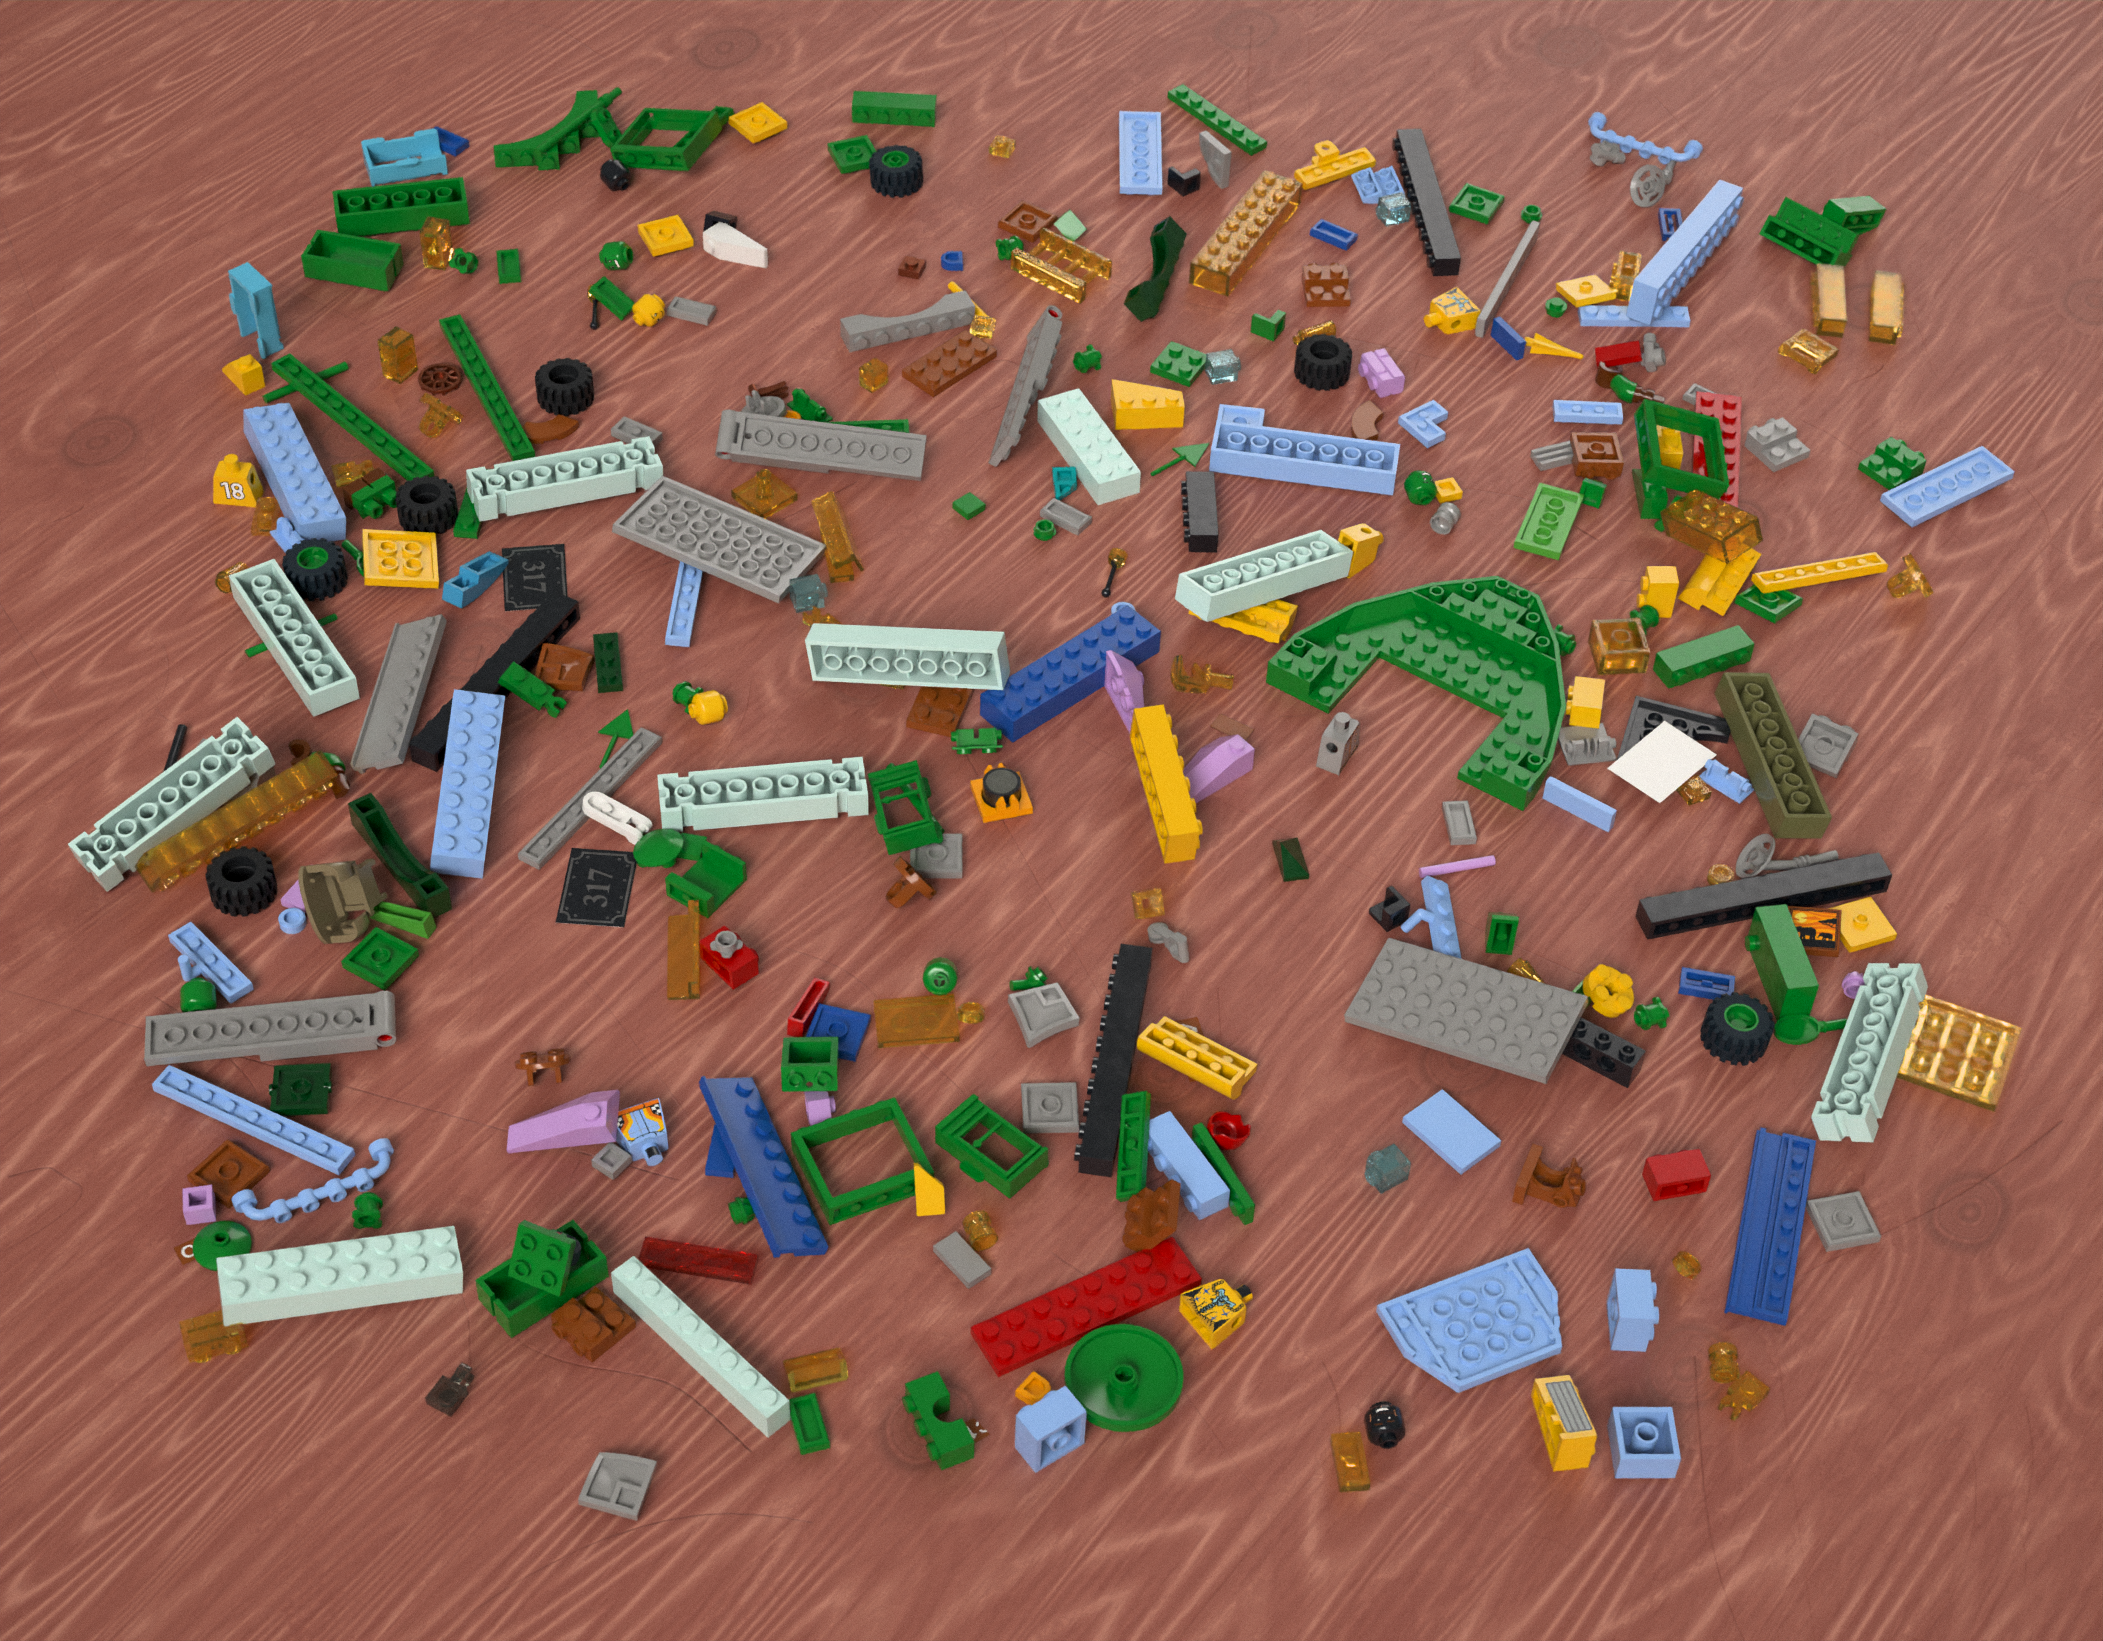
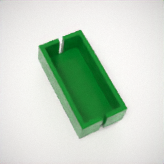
M318 229L310 241L311 244H308L301 255L304 276L307 278L380 291H389L395 281V277L398 276L404 265L400 243Z
M574 1220L556 1229L559 1232L576 1238L581 1245L580 1258L576 1265L570 1267L566 1290L560 1297L509 1277L508 1272L511 1258L475 1280L479 1301L493 1317L496 1316L497 1322L511 1338L559 1309L572 1298L578 1297L609 1277L607 1257L592 1240H588V1235Z

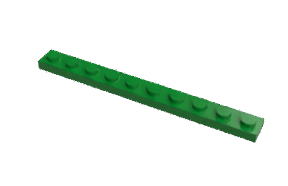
M461 314L440 319L439 324L443 334L511 460L517 461L535 457L533 446Z
M289 353L271 363L272 370L404 479L408 481L414 480L413 478L434 476L433 469Z

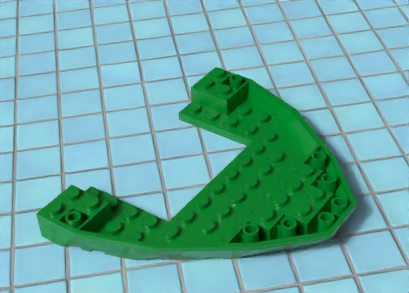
M1499 576L1432 582L1352 603L1295 633L1268 661L1267 684L1327 714L1334 709L1371 666L1381 658L1503 718L1458 771L1457 779L1521 811H1524L1534 799L1551 766L1566 710L1559 643L1539 595Z

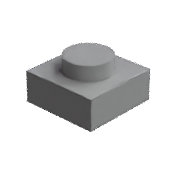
M609 1142L591 1159L592 1167L614 1180L632 1163V1156L612 1142Z

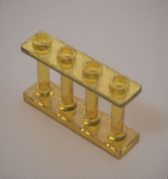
M1045 227L1040 229V243L1028 253L1017 247L1011 251L1012 270L1080 304L1086 299V284L1097 275L1105 279H1110L1112 276V261ZM1046 249L1054 253L1046 261L1037 258ZM1062 258L1071 261V263L1063 270L1054 266ZM1080 266L1089 270L1080 279L1071 275Z

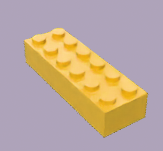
M1163 704L1135 708L1129 738L1164 864L1195 859L1196 849L1200 848L1199 835H1202L1203 830L1201 820L1196 819L1195 799L1190 798L1189 778L1184 777L1183 757L1181 755L1178 756L1177 736L1172 735L1171 732L1172 719L1170 714H1166Z

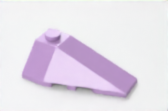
M1112 650L1106 651L1104 687L1130 734L1134 709L1144 707V677L1142 672L1136 669L1132 661Z
M1238 734L1219 737L1202 747L1183 771L1184 777L1189 778L1190 798H1194L1195 803H1198L1253 769L1255 749Z
M619 1090L592 1092L510 1125L507 1152L517 1153L616 1142Z

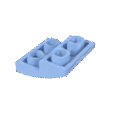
M1393 166L1383 168L1374 173L1371 167L1351 174L1363 203H1385L1405 197L1404 190Z

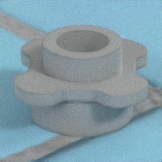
M731 931L718 933L715 941H712L710 944L711 950L718 951L723 958H731L736 950L743 947V942L737 940V936Z

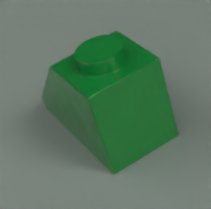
M1488 912L1485 927V953L1512 955L1519 917L1516 914Z

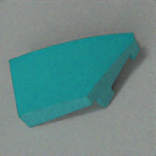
M1052 467L1055 499L1060 501L1077 489L1076 467Z

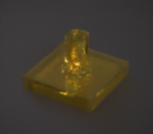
M761 469L760 472L756 473L755 477L731 490L733 499L752 514L764 519L798 500L797 492L767 469Z

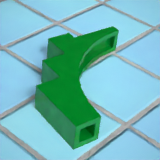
M597 90L576 91V98L571 111L561 122L546 132L526 140L494 145L496 168L538 165V171L559 170V154L580 153L579 138L600 137L591 118L542 155L538 156L534 149L598 102Z

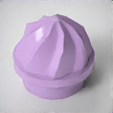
M1857 971L1848 973L1842 981L1844 994L1852 999L1856 998L1859 987L1865 986L1863 974Z

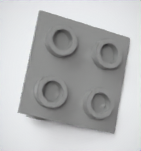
M1600 723L1599 729L1581 726L1561 727L1558 741L1568 766L1616 761L1613 748H1616V740L1607 736L1603 723Z

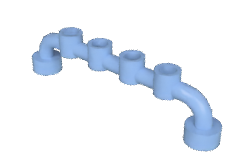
M1599 112L1593 113L1588 120L1591 133L1594 137L1601 139V143L1608 141L1609 143L1619 144L1620 150L1624 153H1630L1632 149L1639 150V155L1644 159L1650 158L1652 154L1656 155L1659 162L1665 165L1671 160L1684 162L1691 158H1698L1703 150L1701 143L1696 140H1690L1684 148L1685 153H1676L1671 147H1664L1663 149L1656 147L1650 141L1644 143L1636 141L1630 135L1626 137L1618 136L1613 130L1601 131L1607 123V119Z
M378 1139L368 1147L372 1159L379 1161L377 1166L370 1169L360 1168L352 1176L344 1179H331L325 1186L315 1190L310 1188L304 1189L296 1197L288 1200L278 1199L272 1202L270 1207L264 1209L255 1208L258 1202L254 1192L249 1189L236 1193L231 1201L236 1212L244 1213L252 1220L262 1221L274 1217L277 1223H284L292 1217L291 1211L302 1207L305 1213H310L320 1206L318 1200L328 1196L332 1202H339L347 1196L346 1190L356 1186L359 1192L370 1190L374 1186L373 1179L385 1174L389 1169L390 1156L393 1154L394 1149L389 1139Z

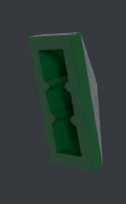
M1298 837L1272 840L1283 881L1309 879L1308 869Z

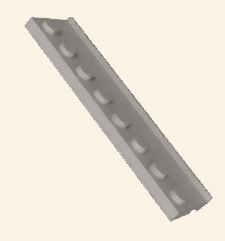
M442 614L403 625L395 623L350 762L351 767L360 774L365 773V770L371 767L379 770L403 764L447 620Z

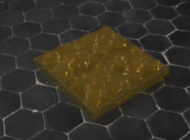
M1925 995L1923 1002L1918 1003L1920 1011L1896 1078L1995 1112L2022 1028Z

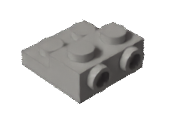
M1783 417L1778 420L1771 418L1761 427L1752 426L1747 432L1744 445L1773 472L1808 458L1811 451L1796 438L1797 429Z
M1812 714L1798 740L1811 768L1837 778L1841 768L1849 759L1858 742L1859 733L1849 726H1840L1833 723L1826 716Z

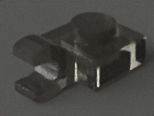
M461 1363L450 1379L442 1375L425 1397L426 1403L452 1417L469 1394L466 1387L474 1379V1375L470 1373L472 1367Z

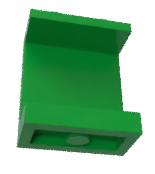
M704 840L701 843L702 858L682 877L671 872L665 878L667 896L700 915L709 918L747 880L746 863L741 858L733 856L718 845H713Z

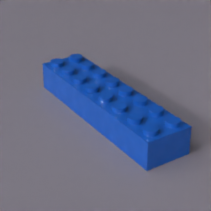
M1127 605L1008 677L1004 690L988 689L980 694V716L993 727H996L997 730H1001L1002 734L1013 743L1104 687L1106 651L1112 650L1132 661L1136 667L1159 653L1161 631Z

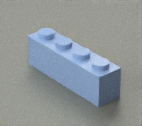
M1168 1111L1151 1119L1149 1123L1148 1152L1154 1159L1156 1168L1160 1172L1163 1171L1168 1180L1173 1179L1181 1183L1180 1195L1188 1211L1193 1212L1199 1220H1202L1227 1208L1230 1189L1173 1114Z

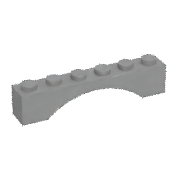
M965 290L944 295L933 306L907 316L874 317L863 314L840 319L841 338L848 351L853 352L975 324V305Z

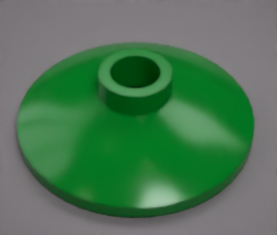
M218 1221L207 1225L196 1235L192 1249L196 1261L202 1267L217 1271L216 1258L249 1254L252 1248V1240L248 1230L241 1224L233 1221Z

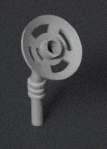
M1671 160L1662 171L1654 165H1645L1636 171L1630 184V194L1635 204L1647 208L1655 205L1661 199L1665 185H1668L1673 178L1676 161ZM1650 171V176L1641 181V177ZM1638 188H1639V191H1640L1641 196L1643 197L1642 200L1640 199V197H1639V195H1638ZM1657 193H1659L1658 196L1650 202V198L1654 197Z
M1761 834L1752 839L1740 853L1736 863V874L1743 879L1754 877L1762 870H1790L1792 868L1812 866L1817 863L1832 862L1838 860V853L1836 850L1813 856L1806 854L1794 857L1792 860H1771L1775 849V840L1769 834ZM1764 843H1770V848H1764ZM1749 869L1753 870L1751 874H1746L1745 872Z

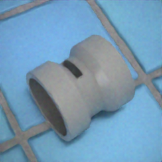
M1450 502L1442 503L1430 519L1431 528L1438 534H1448L1454 527V524L1460 519L1461 513L1459 508Z

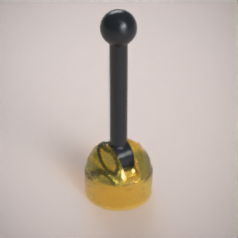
M592 284L587 288V297L593 303L590 328L596 330L599 327L597 322V305L600 301L589 293L590 287L594 285Z
M1113 548L1109 552L1108 564L1112 568L1106 587L1101 591L1102 596L1105 598L1111 595L1110 587L1116 569L1123 567L1127 561L1128 555L1123 549Z

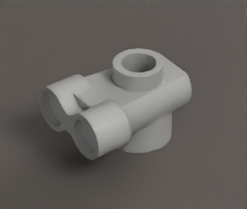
M1603 141L1602 143H1594L1591 147L1592 154L1590 159L1598 166H1604L1607 160L1616 164H1623L1625 161V154L1619 152L1618 144Z
M1646 333L1643 339L1644 353H1641L1642 361L1640 362L1642 367L1645 366L1647 372H1655L1657 366L1666 364L1665 352L1656 343V335Z

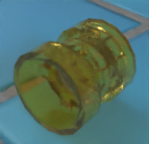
M986 1211L972 1212L962 1221L966 1234L970 1235V1245L976 1251L987 1250L998 1241V1235L996 1230L991 1227L992 1221Z
M1727 1342L1711 1345L1708 1348V1358L1712 1363L1710 1365L1711 1379L1718 1383H1730L1740 1377L1739 1365L1736 1363L1738 1359L1737 1347Z

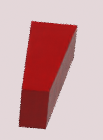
M814 977L788 1017L787 1035L793 1037L805 1036L819 1003H823L830 990V982Z

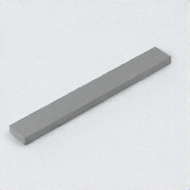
M1532 221L1477 318L1475 336L1484 337L1537 241L1540 222Z
M641 727L518 853V859L540 870L590 818L582 810L584 796L590 792H600L611 797L662 744V737Z

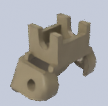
M366 859L359 865H356L355 860L300 867L298 881L303 904L312 928L323 944L345 943L358 939L369 927L370 921L368 917L374 915L373 908L387 898L386 892H379L371 869L376 864L375 859ZM366 910L356 919L347 920L349 916L348 911Z

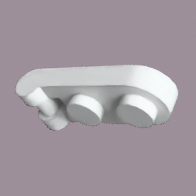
M590 792L583 798L582 810L584 814L625 836L634 845L643 837V833H647L653 826L651 820L603 793ZM632 823L636 825V827L634 828L629 824Z

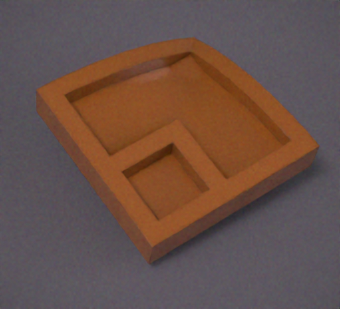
M543 643L534 676L555 690L583 691L590 669L595 662L594 655L571 647Z

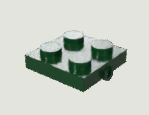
M331 1063L275 1065L273 1084H269V1095L271 1096L270 1111L281 1116L328 1114L330 1093H332L331 1086H333L331 1081Z

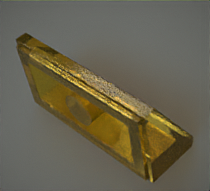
M839 1347L783 1361L788 1384L792 1392L848 1379L846 1359Z

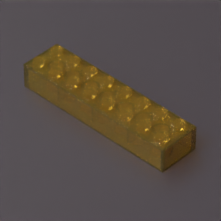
M1264 170L1190 262L1189 283L1228 297L1300 205L1303 183Z
M320 749L143 853L134 867L152 893L158 889L163 892L175 884L174 881L179 879L181 875L184 879L198 870L197 868L203 862L206 865L211 864V860L214 857H219V853L225 851V849L230 851V848L239 847L247 836L252 839L264 831L263 828L268 826L269 823L274 826L286 818L285 815L291 810L293 813H296L303 809L312 797L318 800L328 793L327 790L334 786L332 782L338 775Z

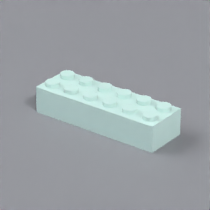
M1079 388L1038 400L1037 422L1068 465L1076 467V476L1097 505L1140 493L1141 471Z

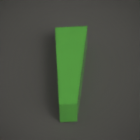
M384 901L373 908L375 913L372 917H369L370 919L429 939L437 928L431 912Z

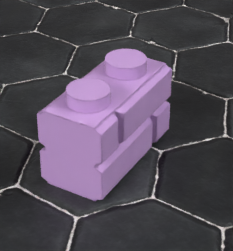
M1384 348L1361 355L1358 371L1362 377L1365 376L1370 390H1374L1380 398L1403 391L1405 376Z

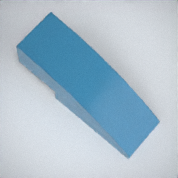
M489 551L461 565L459 575L444 582L442 600L462 609L493 584L506 568L509 560Z

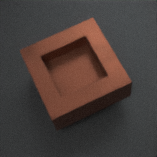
M905 256L898 268V275L919 280L926 267V260Z

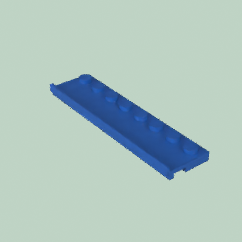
M702 1076L699 1081V1087L774 1258H778L784 1253H793L794 1256L825 1255L829 1248L753 1078L706 1079L705 1076Z
M1762 1127L1760 1131L1757 1130L1724 1313L1731 1312L1783 1326L1786 1325L1816 1140L1783 1133L1782 1136L1767 1133L1766 1128Z

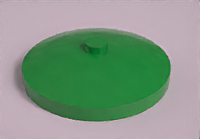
M1114 1324L1091 1331L1074 1345L1066 1361L1064 1384L1087 1411V1421L1110 1431L1135 1432L1160 1423L1173 1412L1182 1394L1184 1373L1177 1352L1162 1336L1137 1325Z

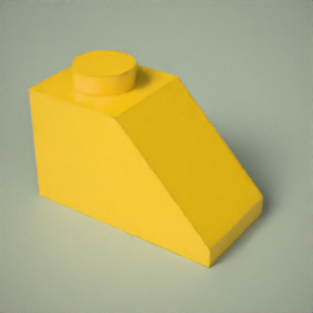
M251 354L232 361L222 368L223 373L245 396L265 387L262 366Z

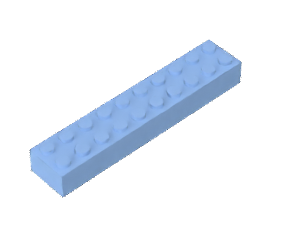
M1719 180L1634 279L1626 317L1647 325H1651L1656 318H1660L1663 309L1669 307L1672 298L1678 296L1680 289L1686 287L1689 278L1695 276L1698 267L1703 266L1707 256L1710 257L1714 248L1720 246L1723 237H1727L1730 229L1737 225L1739 220L1737 212L1744 200V197H1741L1742 187L1723 180Z

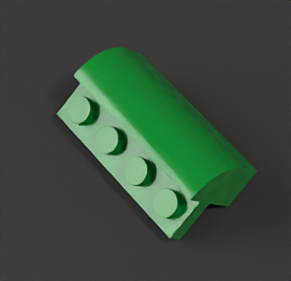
M1785 197L1776 216H1768L1759 233L1763 237L1832 273L1839 272L1847 265L1852 257L1850 253L1860 236L1856 232L1789 197Z

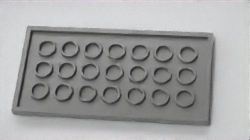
M661 476L612 527L613 533L777 603H780L826 553L827 547L826 544L664 476Z
M1388 938L1344 1017L1345 1022L1547 1084L1588 1005V996Z

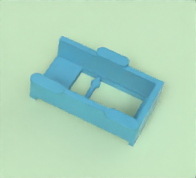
M436 129L416 131L412 137L388 141L379 137L361 142L364 163L372 187L375 184L379 185L431 176V174H448L446 156L441 153ZM398 160V161H396V163H390V164H384V165H378V166H375V165H374V164H376V163H382V162H388V161Z
M248 262L229 270L228 274L232 293L229 294L232 312L237 315L240 335L245 337L253 332H258L259 338L257 343L262 359L284 349L283 344L279 341L281 337L279 335L280 331L272 293V284Z

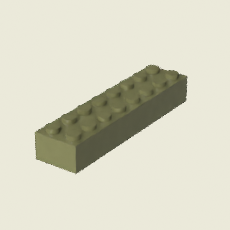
M1724 672L1714 694L1729 725L1731 735L1774 838L1821 839L1832 816L1770 673Z

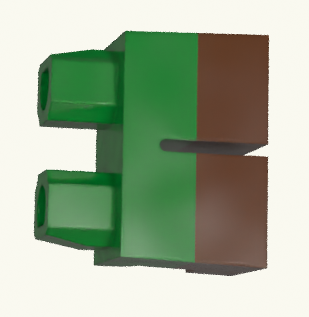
M379 467L362 476V480L359 478L342 488L345 506L350 510L357 509L363 519L367 516L373 519L382 516L383 507L387 505L391 508L397 507L395 482Z

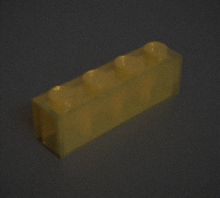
M1817 264L1816 271L1812 272L1810 277V285H1813L1811 289V298L1813 299L1811 311L1815 312L1813 314L1812 326H1816V335L1843 338L1847 323L1844 266Z
M1875 270L1870 293L1868 340L1870 342L1895 345L1897 336H1902L1904 326L1902 324L1904 315L1902 308L1905 283H1901L1902 274Z

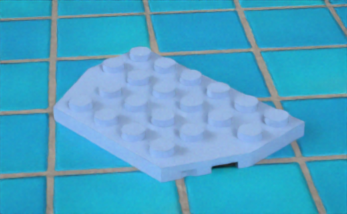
M1529 1248L1377 1305L1376 1309L1378 1316L1402 1355L1457 1393L1560 1354L1562 1349L1559 1330L1560 1316H1558L1557 1305L1558 1292Z

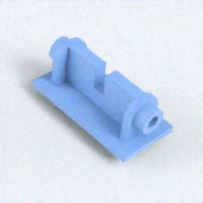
M278 518L276 530L270 531L271 536L284 552L292 549V545L300 544L302 540H305L300 537L296 530H293L288 518Z
M1708 759L1704 766L1707 769L1698 776V779L1739 804L1754 791L1752 784L1749 783V779H1745L1734 771L1729 774V768L1719 763L1716 759Z

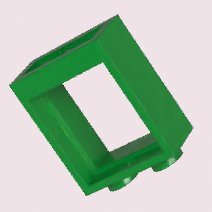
M838 1037L783 1038L781 1060L782 1092L838 1091ZM807 1082H812L813 1085H812V1086H808L806 1083H807Z

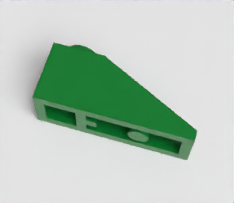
M1632 469L1640 519H1660L1665 513L1668 502L1666 487L1643 482L1641 469Z

